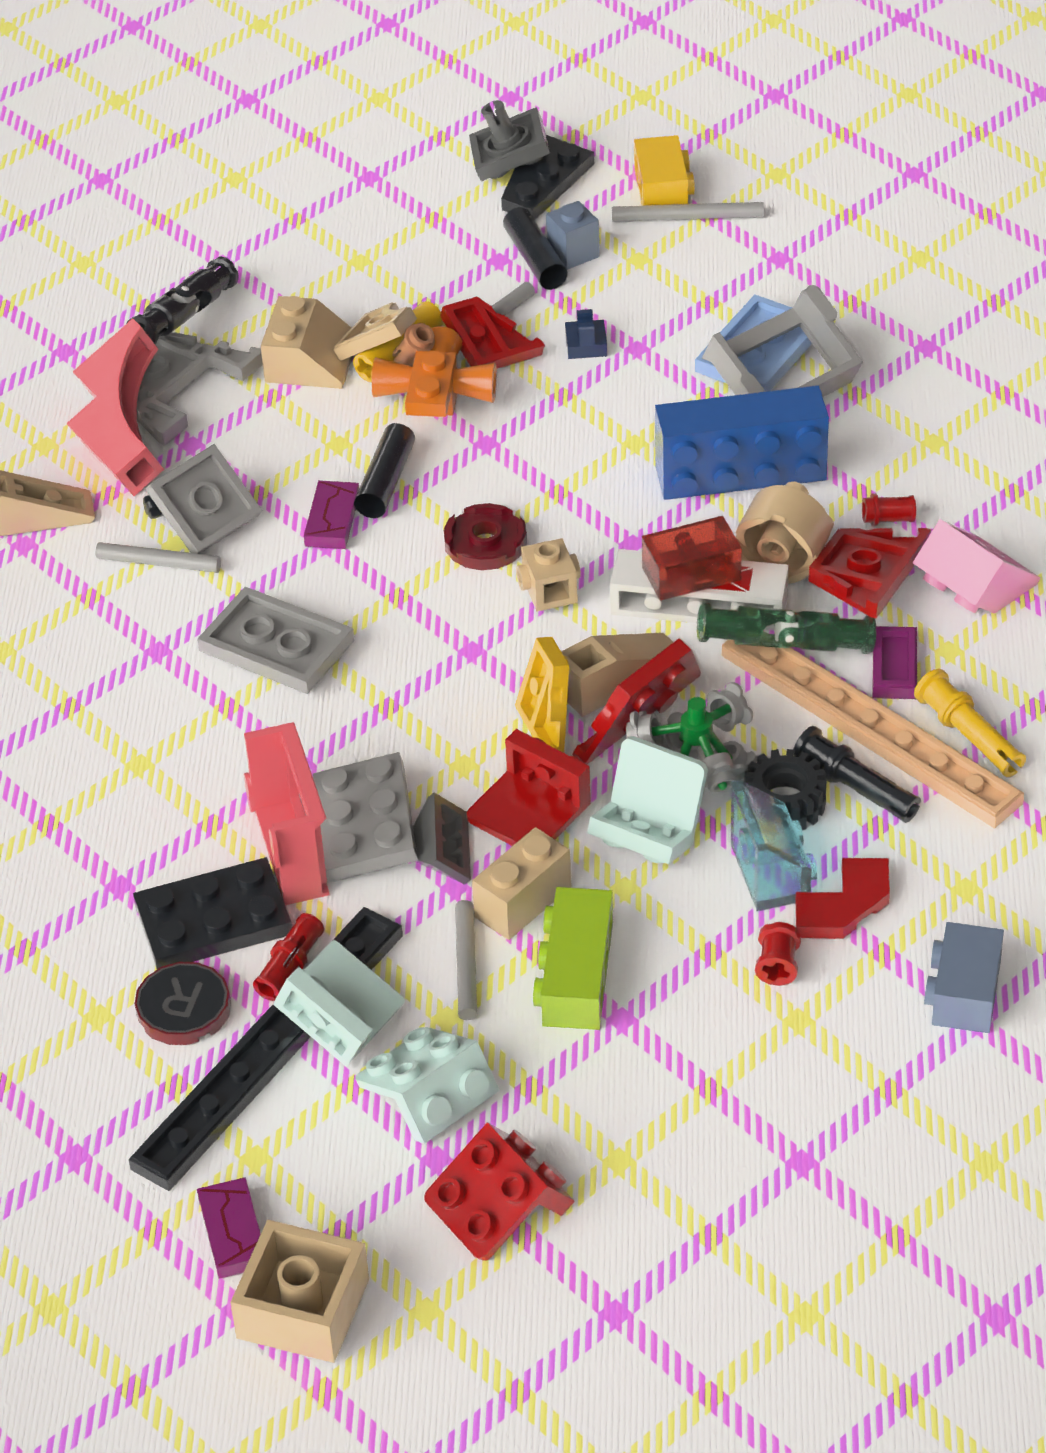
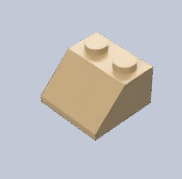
M278 296L261 343L265 382L343 389L353 356L340 361L333 349L352 327L318 299L301 298L299 296Z

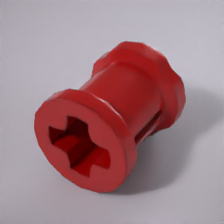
M774 922L766 924L759 932L758 941L762 945L761 956L756 960L755 974L762 982L769 985H787L792 983L797 977L798 965L794 957L795 951L801 944V934L795 926L789 923Z

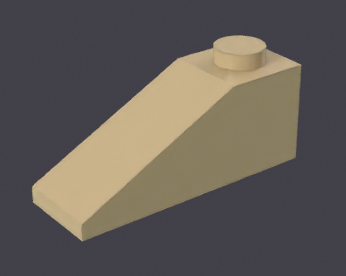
M0 470V536L93 523L95 513L90 490Z

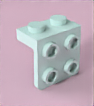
M628 737L621 744L611 801L590 817L587 833L601 838L609 846L616 848L625 847L643 854L644 858L648 861L660 864L672 863L693 845L708 773L706 764L695 758L638 737Z
M420 1027L409 1032L404 1037V1042L389 1053H382L370 1059L366 1063V1069L355 1077L360 1088L395 1099L414 1140L424 1144L500 1091L478 1041L429 1027Z

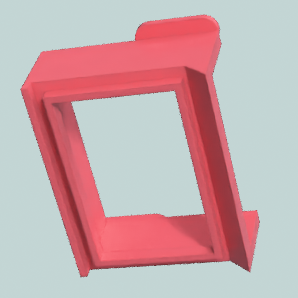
M291 722L244 733L249 772L244 773L248 806L250 812L256 813L285 906L330 895L327 887L320 826L326 819V815L295 723Z

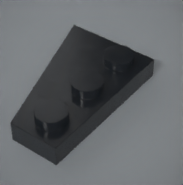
M546 135L550 154L543 156L540 161L534 164H523L514 169L501 197L502 211L508 213L514 208L523 207L529 210L534 220H536L595 164L594 152L579 147L576 144Z

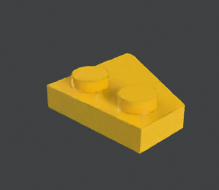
M538 637L532 649L515 707L532 737H537L551 747L565 753L569 662L567 657L562 654L553 637Z

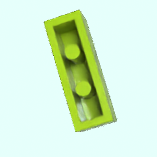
M556 887L554 906H545L543 930L544 934H549V941H540L538 968L539 970H544L543 978L535 977L533 988V1006L541 1007L543 1027L600 1030L613 929V890Z

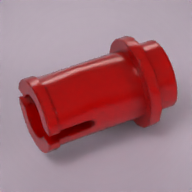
M872 493L870 498L862 499V520L864 523H871L872 527H877L879 522H915L917 510L914 495H909L908 497H878L877 493Z

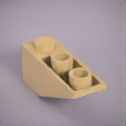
M664 633L590 636L561 651L569 662L567 703L581 717L605 706L618 684L667 648L673 641Z

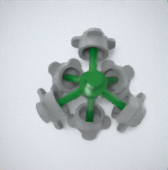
M731 682L722 691H710L707 695V706L703 698L693 697L689 699L688 710L684 713L674 712L670 714L667 719L668 724L661 725L655 713L647 714L646 711H641L639 714L637 711L630 713V722L626 726L627 738L635 736L695 759L699 756L697 750L701 746L705 755V759L702 762L708 768L705 787L710 792H720L728 789L744 778L745 771H748V765L751 761L757 762V755L753 751L746 752L744 747L736 741L722 743L713 732V724L725 732H730L736 724L742 723L747 725L752 722L753 711L748 707L747 701L743 696V689L738 683Z

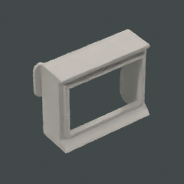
M809 285L806 289L802 290L793 308L727 341L720 332L714 334L702 359L714 365L735 395L766 392L755 376L748 372L738 357L799 326L831 370L797 388L819 385L822 397H825L852 383L863 364L862 359L834 323L838 316L836 309L816 285Z

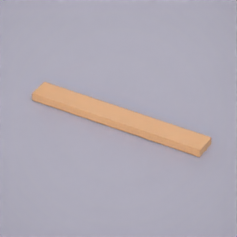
M749 623L722 644V657L994 829L1023 805L1024 792L788 645L785 647L778 644L779 641H776L775 637L754 624Z

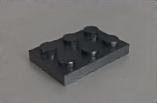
M267 857L133 893L135 908L156 969L176 962H194L286 937L292 928V921Z

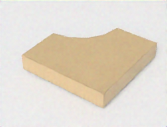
M391 302L365 313L341 338L333 350L340 361L402 336L417 317L411 307L406 306L399 309L396 302Z

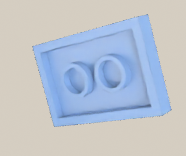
M754 294L720 333L727 341L792 307ZM799 326L738 358L748 372L755 376L764 390L771 391L812 343ZM705 348L695 359V372L726 383L714 365L702 359Z

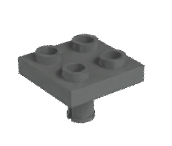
M501 100L493 101L496 115L490 103L481 109V113L489 127L469 135L475 170L481 182L489 178H500L511 169L523 164H534L540 161L543 156L550 154L543 120L537 107L509 118L505 105Z

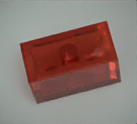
M723 515L642 536V569L659 601L741 580L742 548Z

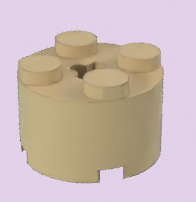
M792 481L788 482L785 486H769L760 490L755 495L735 532V552L738 558L744 561L789 565L788 584L796 583L809 575V566L824 548L833 529L834 521L827 514L823 506L809 495L804 485Z

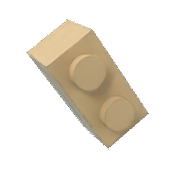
M535 827L472 880L475 918L507 940H510L545 910L546 905L550 906L554 902L556 887H572L570 849Z

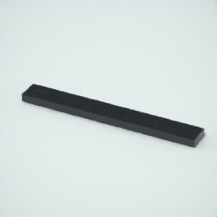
M363 907L333 940L340 943L372 970L403 937L402 925ZM272 1005L128 1159L130 1170L170 1191L311 1036L276 1006Z

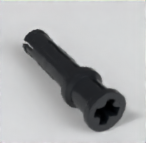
M813 725L808 727L796 741L793 748L795 750L794 756L799 757L804 752L809 754V762L814 759L820 762V769L824 768L826 772V780L828 782H841L879 807L892 813V815L904 823L911 821L920 808L918 804L921 803L920 797L903 789L892 780L861 763L855 758V754L849 746L844 744L838 746L822 736L820 728Z

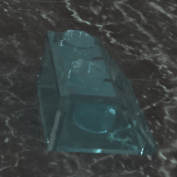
M742 780L732 781L731 847L756 911L795 904L796 892H811V881L817 880V867L814 856L811 852L805 853L803 849L804 838L799 821L797 819L791 820L784 802Z

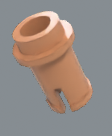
M423 323L410 325L405 330L403 341L392 353L393 356H397L394 362L413 366L416 351H430L435 343L433 330Z

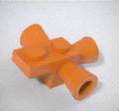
M443 326L431 328L434 332V346L430 351H416L413 366L377 357L374 359L372 368L373 397L407 393L405 400L406 415L453 416L458 394L491 403L495 402L497 388L496 363L457 369L456 357L462 348V339L451 328Z

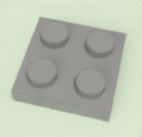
M215 444L153 481L145 489L191 553H202L258 517L263 511Z

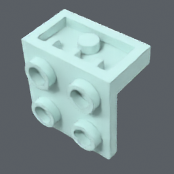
M333 940L304 970L298 967L286 979L273 1005L347 1067L402 1007L405 999L340 943Z

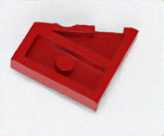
M477 296L442 306L440 317L446 327L453 329L461 337V352L470 367L496 363L498 369L543 354L545 344L537 337L533 341L526 338L515 330L517 323L507 316L495 312L491 305Z

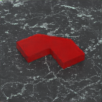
M842 858V892H796L795 922L801 938L843 939L857 928V923L869 914L878 913L886 907L890 900L889 858Z

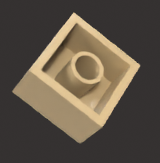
M267 1219L230 1302L236 1338L335 1363L369 1282L365 1243Z

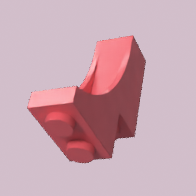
M131 319L73 371L94 399L66 424L91 453L135 496L165 469L143 443L137 422V399L140 385L158 348L143 328L134 319Z

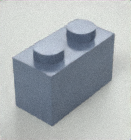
M946 922L943 941L934 940L931 968L938 969L937 977L928 976L924 1004L933 1006V1026L990 1034L1001 964L1004 929Z

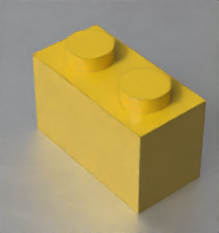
M679 136L634 139V171L641 205L688 204V195L695 194L693 172H689L688 150H681Z

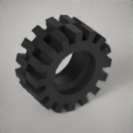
M779 749L771 750V758L768 759L763 753L757 756V763L754 761L750 762L748 771H745L744 808H746V814L749 818L755 817L756 825L762 827L767 822L768 831L776 832L777 826L784 827L783 833H791L792 826H797L800 832L807 829V821L814 825L818 822V815L823 816L826 805V772L824 768L820 769V762L814 759L809 762V754L802 752L799 757H795V750L787 749L786 755L780 756ZM778 787H790L800 792L791 795H780L770 790Z

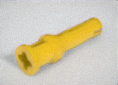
M933 669L920 679L914 689V696L920 703L929 704L938 713V720L943 726L956 727L961 734L1001 771L1003 776L1011 777L1018 773L1007 762V758H1010L1022 769L1026 762V756L1007 741L974 709L972 696L965 691L959 692L949 682V676L943 669Z

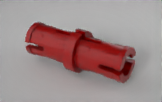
M309 913L300 914L284 940L277 941L270 951L271 959L260 975L253 981V988L261 997L275 1001L286 979L298 967L302 970L308 962L307 954L325 931L323 923L317 917Z

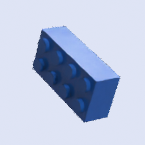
M819 385L655 405V468L663 499L669 500L760 489L774 485H786L792 481L800 484L826 481L829 416Z

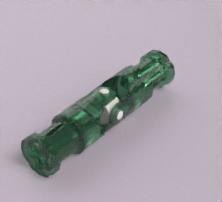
M702 603L698 610L696 632L699 642H707L709 638L733 640L735 645L776 648L797 647L804 650L835 652L837 648L858 649L862 654L869 655L875 647L876 621L875 618L865 616L863 619L840 618L838 613L795 612L787 609L737 606L736 610L712 608L710 603ZM772 624L775 627L774 634H768L763 631Z

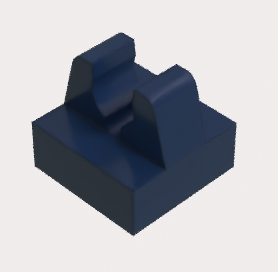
M592 309L576 310L577 321L565 322L568 359L608 357L604 319L593 320Z

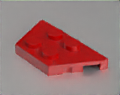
M838 528L818 557L809 566L808 581L867 616L877 619L915 566L913 561L930 536L932 529L918 528L917 537H893L892 528H874L870 530Z
M678 638L618 684L607 700L605 707L591 724L596 733L584 743L577 745L572 755L579 758L583 763L589 764L626 735V726L630 722L631 712L637 711L638 714L641 711H646L647 714H652L655 711L659 713L665 712L675 702L678 693L701 675L692 649Z

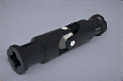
M222 256L212 259L208 262L206 269L195 271L176 288H172L145 308L144 314H138L130 318L127 323L134 319L153 343L156 344L159 336L169 335L196 313L219 298L222 290L225 291L237 284L239 274L234 263Z

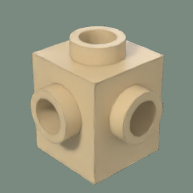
M563 538L521 547L522 565L516 566L517 580L521 591L528 590L536 612L578 603L577 579L581 577L580 565L576 554H569Z

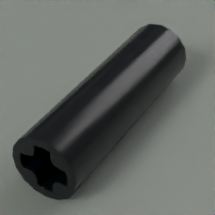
M523 207L510 210L504 216L503 227L541 287L547 290L560 287L566 281L568 271L529 210Z
M392 423L387 425L354 500L356 510L365 517L379 518L386 512L415 442L414 432L408 426Z

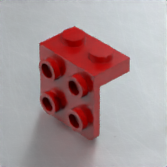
M515 729L505 739L507 771L467 810V821L471 825L511 846L515 845L535 827L556 840L591 804L590 766L583 763L577 757L569 756L551 747L537 737H532Z
M488 1122L440 1174L424 1195L426 1204L473 1256L482 1261L489 1260L538 1204L562 1216L575 1202L562 1188L567 1182L566 1179L546 1161H543L541 1165L532 1156L536 1148L524 1135L515 1129L508 1134Z

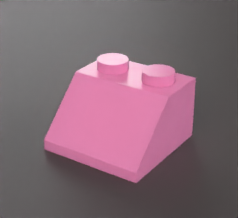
M941 519L913 561V564L926 572L922 578L923 580L943 592L947 587L957 593L954 601L973 613L982 608L995 614L1036 586L1041 577L978 535Z

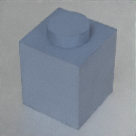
M580 201L566 204L561 208L546 213L547 240L567 270L600 257L599 220Z

